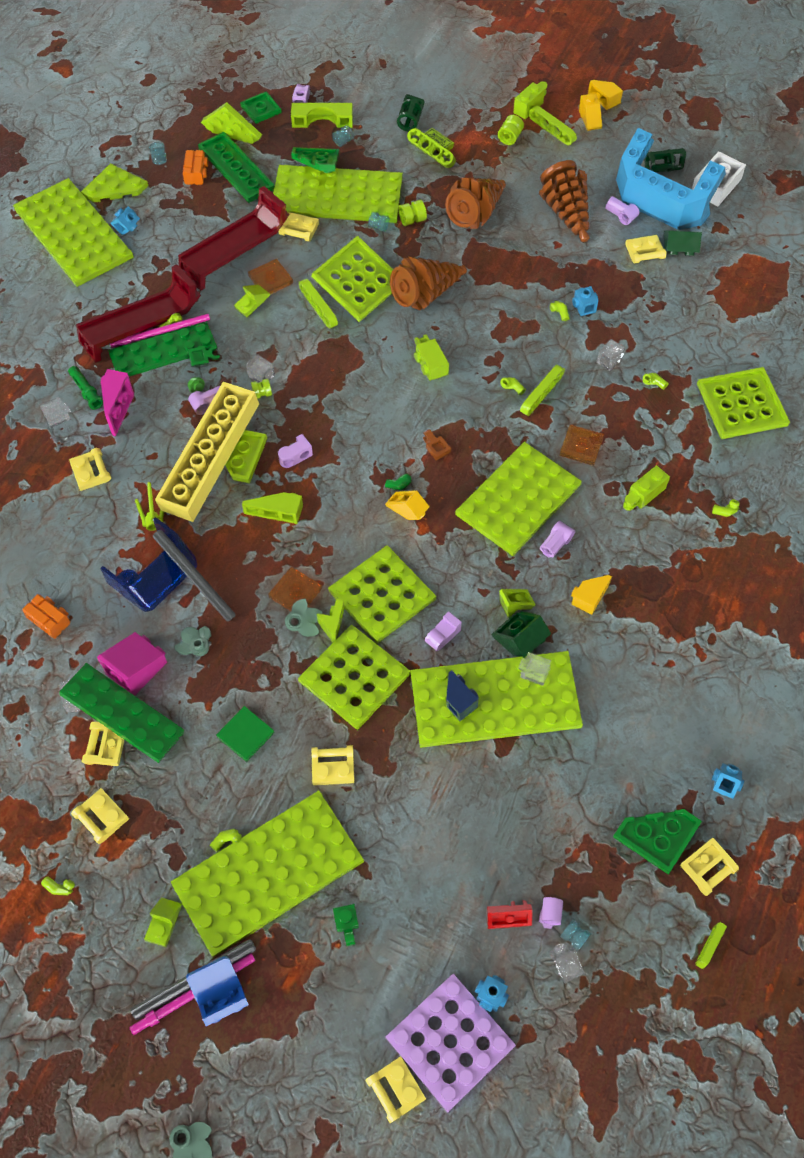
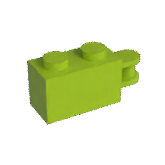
M532 82L515 97L513 113L523 119L528 118L531 108L534 106L540 107L543 104L544 96L547 93L545 90L547 83L540 82L535 84Z
M426 334L421 338H414L416 344L415 360L417 363H420L422 373L428 377L429 381L448 375L449 363L436 339L430 340Z
M656 465L631 485L629 494L625 497L623 508L627 511L633 510L636 506L642 509L666 489L670 476Z

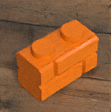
M186 150L183 168V178L186 185H193L194 183L195 185H203L204 178H207V169L205 167H208V157H205L203 150Z
M37 594L22 611L26 618L53 639H56L62 633V630H65L70 625V620L67 617L69 614L64 608L55 607V603L48 596L44 598Z

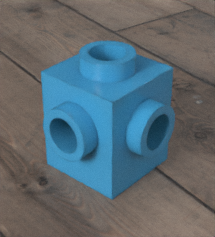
M128 206L125 209L120 208L114 214L116 217L110 223L121 235H124L129 231L132 232L138 226L136 223L140 218Z
M591 286L575 290L572 303L577 308L580 316L596 313L598 296Z
M722 763L720 769L716 768L711 779L714 781L713 790L733 799L736 792H740L745 781L742 779L743 771H740L735 765Z
M487 975L485 981H479L475 992L478 994L476 1000L480 1003V1007L489 1012L492 1010L497 1012L499 1006L504 1008L509 994L505 993L508 986L504 984L505 981L495 975L492 977ZM489 989L497 991V994L491 995Z

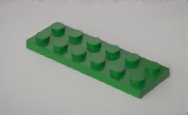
M225 132L198 144L199 150L205 152L208 160L248 203L259 198V188L263 186L269 191H274L275 185Z
M206 321L108 350L115 371L128 373L130 377L189 359L188 349L205 346V349L209 350L210 347L217 345Z
M85 663L59 691L60 696L157 763H160L184 734L183 728L88 663Z

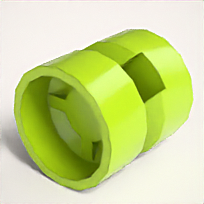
M509 115L498 131V138L503 144L512 145L516 142L524 128L522 119L516 115Z
M421 199L413 201L411 205L409 203L399 205V216L403 226L411 225L414 221L418 223L427 220L426 208Z

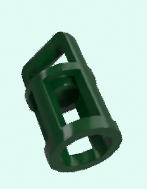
M409 94L405 95L397 118V125L401 130L409 132L411 129L417 128L425 104L424 99ZM407 117L405 125L401 123V118ZM412 119L414 121V125L409 127Z
M680 148L648 152L644 160L645 168L655 173L681 170L684 168L686 150ZM674 154H680L679 165H675L676 157ZM664 159L663 164H655V160Z

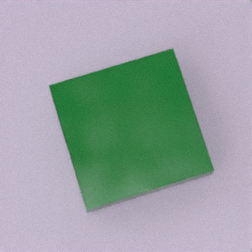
M267 91L240 102L243 110L255 124L282 113L281 108Z
M244 706L216 736L247 762L274 734V730Z

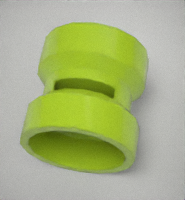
M263 379L262 382H251L252 391L255 392L257 399H260L261 396H272L268 379Z

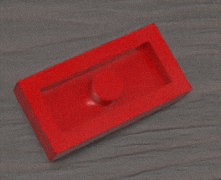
M523 900V905H515L514 901H511V906H487L488 929L532 926L531 904H527Z

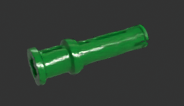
M77 366L70 367L68 373L82 391L83 399L88 401L91 409H99L103 405V398L97 394V389L88 383Z

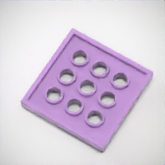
M454 974L445 980L385 1037L447 1113L516 1046L487 1011L479 1006L480 1003ZM449 1001H454L458 1005V1011L454 1014L448 1013L445 1009V1005ZM437 1017L441 1020L442 1025L438 1030H433L429 1027L428 1021L430 1018ZM464 1019H469L473 1022L474 1029L472 1031L465 1032L462 1030L461 1022ZM420 1033L424 1036L425 1041L421 1046L412 1044L411 1037L413 1034ZM453 1035L457 1039V1045L454 1048H447L444 1045V1038L446 1036ZM485 1037L488 1039L490 1046L487 1050L483 1051L477 1047L476 1041L478 1038ZM431 1051L437 1052L440 1056V1061L436 1065H431L427 1061V1054ZM464 1053L470 1054L473 1059V1063L469 1067H464L460 1064L459 1058ZM446 1070H452L456 1075V1080L451 1084L443 1081L442 1074Z

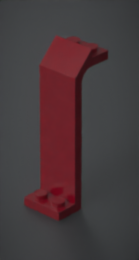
M265 186L259 188L258 204L251 213L179 254V267L186 272L191 280H194L197 289L200 291L205 289L207 275L278 233L290 215L286 211V204Z
M178 265L172 266V283L168 289L76 324L78 342L95 363L102 360L101 347L165 323L174 313H179L181 316L187 314L201 294L196 290L197 287L194 280H191Z

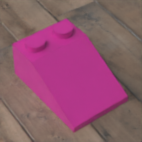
M107 369L100 383L105 416L112 436H116L132 402L134 392L128 373Z

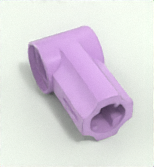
M613 196L605 209L617 215L619 221L624 225H628L639 215V209L636 205H627Z
M220 386L203 393L196 391L189 396L188 401L196 414H205Z
M558 521L552 528L548 538L540 546V550L548 558H553L564 544L567 545L571 541L575 530Z
M552 897L543 898L539 922L543 924L544 928L552 929L554 925H561L563 900Z

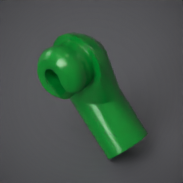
M403 474L397 480L386 479L385 488L403 490L411 483V476Z

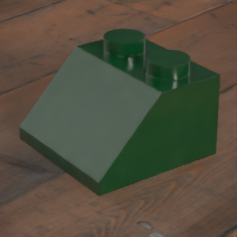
M664 230V249L669 251L668 254L678 255V252H685V255L695 256V252L700 253L702 232Z
M517 610L491 635L513 656L525 658L530 656L537 646L544 643L551 632L541 615Z

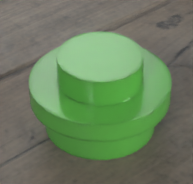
M193 377L189 380L188 388L191 393L196 391L202 392L205 382L203 379Z

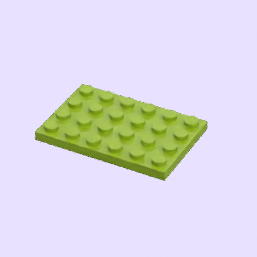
M523 442L455 511V515L507 553L514 556L580 487L582 481L526 442Z

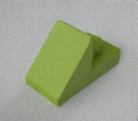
M260 285L243 286L246 294L234 305L246 318L270 296V293Z
M501 589L499 591L500 603L508 618L517 610L532 609L536 605L528 589Z
M336 599L335 606H331L330 616L317 614L319 625L332 643L338 638L345 610L344 600Z
M161 897L150 912L152 920L144 940L167 947L182 903Z

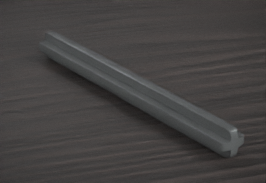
M162 530L156 531L153 538L222 617L226 621H231L236 615L168 536Z
M249 939L213 961L223 956H228L231 963L234 964L250 953H253L256 947L253 941ZM186 976L131 1008L134 1019H141L150 1011L158 1009L190 990Z

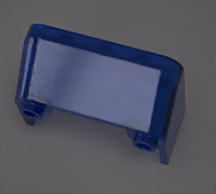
M155 517L153 522L156 530H162L196 568V557L179 535ZM165 551L140 574L134 570L127 569L118 576H115L104 566L100 568L107 584L144 612L155 609L187 577Z

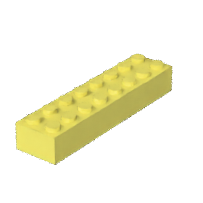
M226 382L221 384L155 499L161 511L194 522L259 405L254 391Z

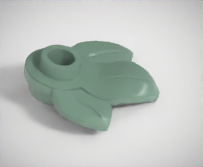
M306 599L298 600L293 604L292 612L286 616L285 625L290 631H298L305 637L316 636L319 634V630L314 624L317 623V614H322V611L316 608H308ZM292 619H297V620H298V624H297V625H293V624L291 623V620H292Z
M203 626L199 630L194 627H186L181 632L183 641L176 644L174 648L182 655L192 653L196 656H204L209 651L208 640L211 637V631L207 626Z
M195 1122L189 1127L186 1125L176 1126L169 1137L170 1145L174 1149L173 1158H212L211 1146L206 1141L212 1128L204 1122ZM184 1133L186 1140L184 1143H179L178 1136Z

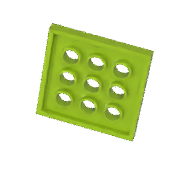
M358 235L316 269L311 276L358 322L362 321L392 295L390 276L393 269ZM358 255L362 260H356L354 256ZM342 265H348L351 269L346 270ZM365 267H371L374 271L369 272ZM337 274L339 279H333L331 275ZM360 276L362 281H357L354 277ZM378 278H383L385 283H380ZM347 285L351 288V290L347 291L343 288V286ZM371 287L375 292L370 293L366 288ZM355 297H361L363 302H357Z
M764 367L698 379L697 386L721 439L786 427L790 423ZM749 384H753V385H755V386H757V387H756V388H753V387L749 386ZM732 387H736L740 389V391H736ZM716 390H720L721 392H724V394H719L716 392ZM758 397L763 399V401H757L755 398ZM739 401L746 402L747 404H740ZM722 404H726L730 406V408H725L722 406ZM762 411H765L770 415H764ZM748 414L752 416L753 419H749L745 415ZM728 418H733L737 422H731Z
M388 545L328 587V591L335 599L344 600L345 610L377 644L436 600V595ZM388 567L390 571L387 573L380 572V568ZM371 577L375 579V582L368 584L365 580ZM400 580L402 584L395 586L392 584V581ZM357 588L360 590V593L353 595L350 591ZM381 590H384L388 593L384 597H380L377 595V593ZM411 592L414 594V597L407 599L404 597V594ZM366 601H370L373 604L369 608L362 606ZM396 603L400 607L397 610H392L389 606ZM378 614H381L385 617V619L382 621H377L374 619V617Z
M351 624L298 677V681L358 730L407 679L411 671ZM351 647H356L359 650L356 654L348 653V649ZM365 659H371L373 664L371 666H364L362 662ZM337 661L345 662V666L342 668H337L334 664ZM379 671H386L388 676L386 678H379L377 673ZM356 672L360 677L357 680H352L349 678V675ZM329 674L332 676V679L324 682L321 680V677ZM371 684L375 689L372 692H366L364 687ZM339 686L347 689L343 694H338L335 690ZM358 698L362 702L359 706H353L350 704L351 700Z

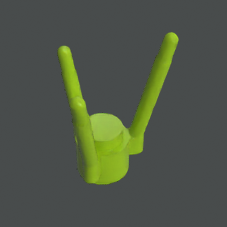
M148 482L150 512L146 514V517L138 499H135V503L142 519L143 527H146L147 530L155 531L164 525V511L160 509L159 515L157 512H154L151 482Z

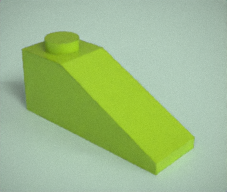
M283 492L245 500L242 502L244 514L298 524L303 501L302 496L296 493L289 494Z

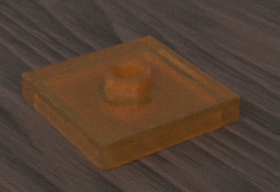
M277 259L248 271V276L254 284L260 285L270 294L293 284V279Z
M569 425L559 456L594 466L604 434Z
M290 567L268 596L292 612L293 604L301 599H306L308 607L321 591L322 585L295 568Z

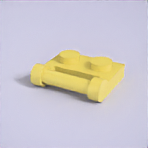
M288 212L290 215L280 228L279 235L285 236L286 234L303 238L305 241L310 242L319 225V219Z
M658 235L626 240L625 245L634 264L643 260L666 258V250L663 249Z
M94 448L89 453L69 459L80 491L111 480L110 473L107 472L102 460L100 448ZM95 460L100 473L99 476L95 477L90 461Z
M91 722V733L86 754L82 757V763L88 765L119 766L125 740L101 723ZM104 731L99 753L94 755L99 732Z
M349 745L347 748L332 749L312 747L313 785L354 783L353 745ZM347 756V761L319 762V757Z
M102 788L82 805L77 806L71 813L75 819H79L94 835V840L98 844L103 843L129 820L128 816ZM91 809L106 828L100 830L87 816L86 812Z
M714 838L710 839L680 864L705 896H708L712 889L729 874H734L739 870L738 865ZM722 861L725 867L706 882L702 876Z
M401 1056L365 1080L369 1087L372 1086L388 1114L386 1118L390 1124L426 1100ZM384 1077L402 1105L397 1110L380 1083V1080Z

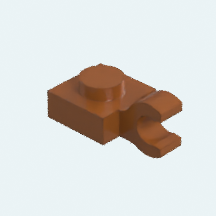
M430 429L423 432L426 449L436 461L451 452L450 446L442 436L436 438Z

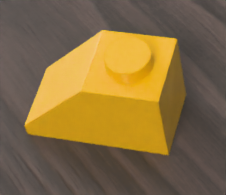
M591 80L588 94L596 93L600 105L608 110L621 103L623 90L613 82Z
M596 93L581 95L579 112L587 131L602 129L601 108Z
M417 490L395 492L385 503L388 508L407 520L423 518L429 508V505Z
M606 575L582 581L580 586H575L572 591L571 597H573L571 605L592 615L609 587L612 576Z

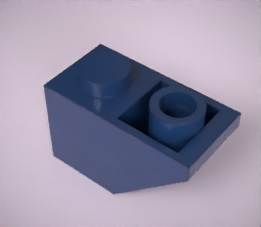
M451 670L448 675L446 705L451 713L461 721L478 708L479 696L475 690L469 689L465 685V680L461 675H456Z

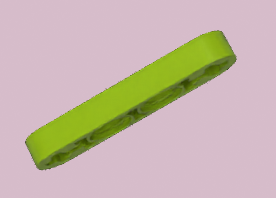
M534 106L529 110V117L533 122L564 144L571 145L576 141V133L541 107Z
M416 128L408 132L407 138L412 145L446 168L454 166L456 159L450 151ZM414 135H415V136L417 135L418 138H419V141H418L416 138H413V136H414ZM429 141V145L423 148V143ZM440 149L438 155H433L434 150ZM443 156H445V157L448 158V159L450 158L451 160H450V161H445V159L443 158Z
M307 278L299 281V288L326 326L329 329L337 326L338 321L335 314Z
M555 365L523 402L520 412L530 416L564 375L565 368Z

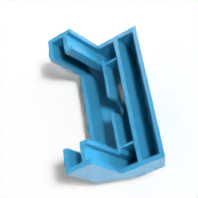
M638 128L621 157L616 177L622 202L627 205L634 204L640 212L678 230L701 226L710 215L709 203L726 175L725 167L710 160L697 185L692 190L641 166L654 139L651 138V133Z

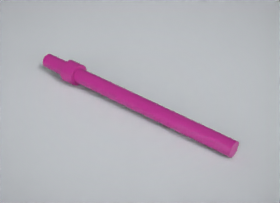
M209 314L201 315L138 333L110 345L111 348L131 344L132 342L209 321L210 317Z
M252 953L232 964L237 973L255 962ZM189 990L155 1012L152 1010L147 1013L145 1018L129 1027L133 1036L148 1026L153 1027L158 1024L161 1018L194 999L192 991Z

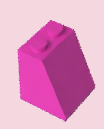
M136 632L97 657L105 674L134 696L167 663L164 656L166 653L159 646L154 647L151 645V641L145 635L140 636Z

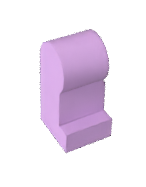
M297 84L292 96L293 103H308L310 86Z
M303 434L296 437L297 442L279 449L278 457L282 467H292L313 455L312 446Z
M448 611L435 628L428 633L425 642L436 651L441 650L461 631L462 622Z

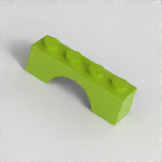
M292 103V128H307L313 121L320 119L332 121L337 128H353L352 103Z

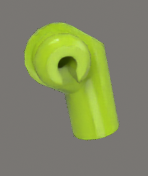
M560 301L550 303V310L552 312H559L562 321L570 319L567 306Z
M174 313L167 322L159 327L183 321V318L179 313Z
M646 373L642 378L644 384L657 385L662 390L669 384L657 373Z
M504 377L500 381L504 389H514L519 395L524 394L526 391L516 378Z
M733 499L725 507L714 505L712 514L729 517L739 510L738 506L740 503Z
M234 828L224 830L216 836L209 846L218 852L225 842H239L242 835Z
M49 876L45 877L41 882V885L53 895H69L75 887V883L71 880H64L62 885L56 883Z

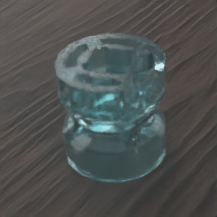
M347 125L343 126L340 131L337 130L332 134L334 142L339 147L354 139L353 131Z
M161 142L152 143L149 146L152 162L156 165L164 164L167 161L164 144Z
M372 212L368 222L369 228H378L379 231L385 232L389 225V216H381L377 212Z
M573 919L560 937L565 941H570L572 947L579 951L591 933L587 929L580 928L579 923Z

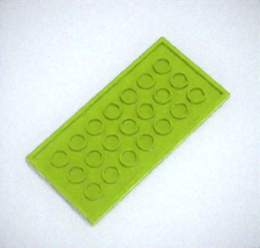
M279 165L273 194L286 204L287 212L308 217L397 223L403 173L338 168L331 173H325L308 166Z
M69 178L13 205L17 214L76 287L134 258L131 250Z
M569 651L530 655L525 658L514 657L410 670L420 748L578 729L583 726ZM451 670L456 675H461L465 680V685L469 689L475 690L479 696L478 708L461 721L451 713L446 705L448 675Z
M317 791L245 835L239 842L232 843L170 882L211 956L215 958L364 862V859L321 792Z

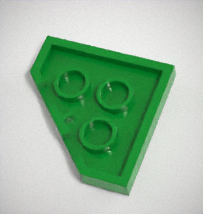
M293 147L291 157L314 169L331 173L336 170L339 149Z
M685 809L668 813L647 814L646 816L635 818L627 817L623 820L613 838L669 874L702 821Z

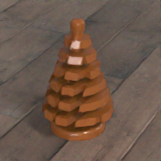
M573 160L561 161L550 166L541 174L540 180L544 186L539 190V195L552 208L555 214L559 212L558 217L564 220L565 225L568 228H572L571 231L574 235H579L580 241L584 243L590 239L589 234L586 232L589 229L587 174L579 169L576 176V162Z
M462 178L460 183V180H457L451 187L445 203L446 212L450 220L460 227L477 229L480 226V222L482 227L493 213L496 203L506 186L505 181Z
M404 258L401 261L402 264L395 267L391 273L390 288L399 305L403 307L411 306L417 310L425 309L445 292L448 287L457 282L462 275H465L467 268L464 265L458 266L449 262L440 263L437 260Z

